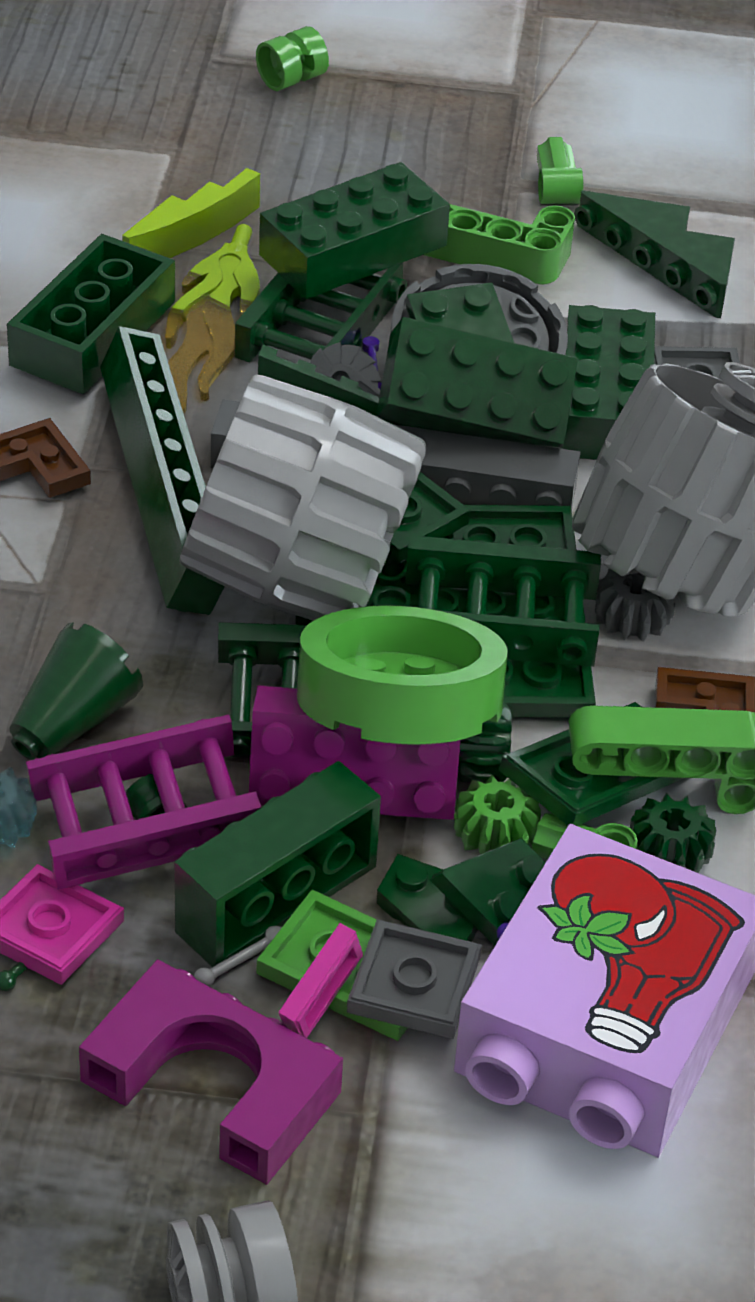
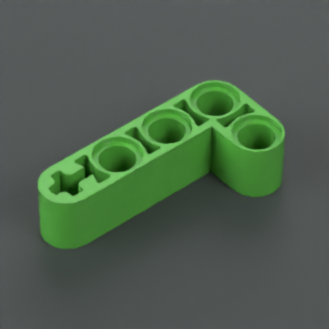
M450 204L447 246L424 255L456 264L496 266L520 274L535 284H549L559 277L571 255L575 215L571 210L562 206H547L538 212L532 224Z
M594 705L577 709L568 720L573 765L582 773L591 775L713 779L717 804L721 810L731 814H744L755 809V712Z

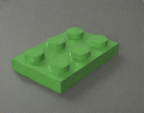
M311 890L258 957L256 974L293 991L339 923L356 931L364 956L377 919L315 890ZM362 957L328 1008L399 1041L407 1027L347 1013V1000L362 962Z

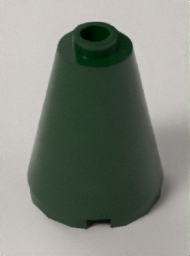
M71 622L60 631L9 727L10 733L13 736L11 743L25 758L34 760L35 758H43L47 755L58 753L133 700L143 688V678L139 669L137 668L132 674L124 664L129 657L126 651L108 635L93 626L83 624L76 630L73 629L74 622Z

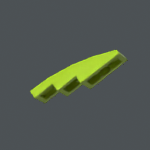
M246 168L224 187L209 181L186 201L171 195L122 235V241L167 258H172L202 245L232 228L260 207V173Z

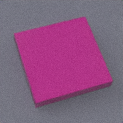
M37 864L0 899V953L16 962H22L27 968L62 985L124 922V908L80 885L58 890L53 872Z

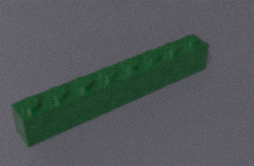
M118 326L100 369L166 608L210 615L225 586L184 567L179 561L206 486L160 334Z

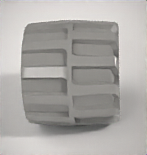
M667 363L650 365L640 378L601 448L573 516L572 529L581 534L578 541L587 551L608 556L602 564L620 576L634 573L644 575L643 589L664 599H673L677 594L687 608L704 613L714 614L718 612L723 616L743 615L755 602V438L702 412L704 407H717L726 410L711 395V391L716 383L725 384L722 380L698 370L695 371L679 365Z
M254 375L248 383L203 493L179 558L180 564L252 600L313 621L333 612L366 607L378 573H381L390 551V542L393 534L401 524L408 505V499L416 484L422 461L425 457L426 444L421 438L358 407L266 376Z

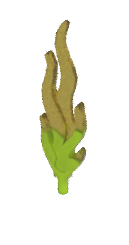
M246 224L237 226L231 243H224L218 251L203 259L187 273L182 281V293L185 295L172 306L167 317L165 340L166 348L168 349L175 346L179 329L183 322L187 321V332L184 341L178 351L168 361L184 414L187 411L188 378L196 364L208 354L209 358L203 365L197 379L200 399L207 401L209 400L210 386L234 357L235 324L230 309L232 300L237 296L240 297L239 317H241L260 294L259 276L248 255V243L252 235V229Z

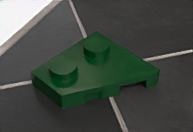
M492 282L407 294L406 309L411 319L514 343Z
M521 838L445 868L434 874L430 881L495 946L499 941L496 932L498 927L503 923L511 921L544 867L545 862Z
M397 854L377 889L376 903L393 919L401 921L405 926L472 942L478 929L430 881L434 874L444 869Z

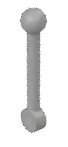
M269 927L266 930L265 938L210 969H198L194 974L195 979L211 987L216 977L265 950L282 927Z

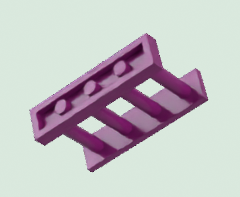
M229 714L26 761L33 802L51 798L62 838L48 841L53 874L58 890L174 862L190 848L199 847L222 833L229 824L241 821L261 809L256 791L236 796L224 757L234 755L232 721ZM203 762L216 801L185 808L173 769ZM153 774L165 813L134 820L122 781ZM102 786L113 825L82 832L71 793Z

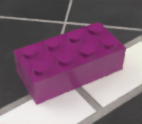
M257 686L252 715L249 793L256 791L261 806H264L273 797L282 796L300 785L312 773L321 772L335 762L340 761L381 796L380 815L454 820L460 740L436 744H395L361 739L362 729L340 723L337 729L332 730L310 718L298 704L297 688Z

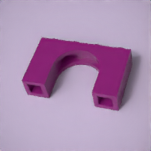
M157 959L79 1046L80 1081L118 1103L127 1106L156 1071L168 1060L179 1054L193 1050L208 1049L222 1051L237 1057L250 1067L257 1079L220 1123L219 1159L268 1185L341 1093L343 1057L335 1054L327 1045L319 1042L314 1043L288 1029L280 1020L271 1017L267 1018L250 1009L233 995L220 993L196 980L189 972L183 969H175Z

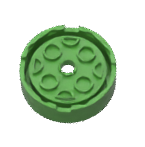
M368 606L333 612L315 619L301 633L297 701L303 712L327 728L335 730L339 727L340 723L362 729L361 739L395 744H436L466 739L482 733V724L489 720L497 723L502 715L508 653L507 646L499 635L484 625L455 614L432 609L406 606Z

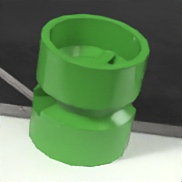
M310 26L291 31L285 36H278L264 41L256 49L258 71L265 84L274 91H280L296 85L300 80L307 81L320 76L327 71L329 66V56L325 42L319 32Z

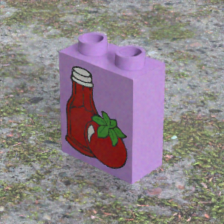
M569 824L461 1001L454 1072L466 1076L476 1091L496 1103L515 1105L525 1101L570 1120L575 1130L581 1136L598 1146L620 1149L630 1145L659 1158L755 973V895Z

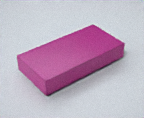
M342 923L338 924L278 1012L282 1023L288 1029L308 1038L363 957L356 931Z

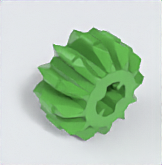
M491 774L486 784L472 780L467 791L460 792L459 798L456 800L453 824L455 836L462 838L464 850L479 849L480 854L521 838L528 845H532L541 818V808L534 798L520 787H516L515 783L510 779L506 782H498Z

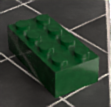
M402 162L391 164L377 171L352 178L344 183L319 190L308 196L261 212L259 255L305 299L447 246L450 204Z
M101 233L7 323L9 366L84 395L102 377L100 366L118 326L146 332L175 303V260Z
M569 305L567 318L568 343L565 355L578 358L565 442L560 449L580 451V459L597 460L611 428L647 368L654 364L655 312H644L638 309L599 308L594 305Z
M402 317L390 334L376 417L417 428L560 449L565 442L578 358Z
M337 761L321 772L312 773L303 783L282 796L273 797L261 809L243 820L229 824L222 833L199 847L190 848L178 860L174 861L175 933L211 967H214L265 938L266 930L269 927H283L311 890L330 897L368 873L377 864L381 796L343 763Z

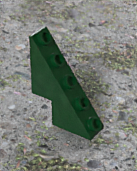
M585 190L581 191L580 206L574 212L575 221L579 228L715 318L721 319L735 238L687 231L690 206Z

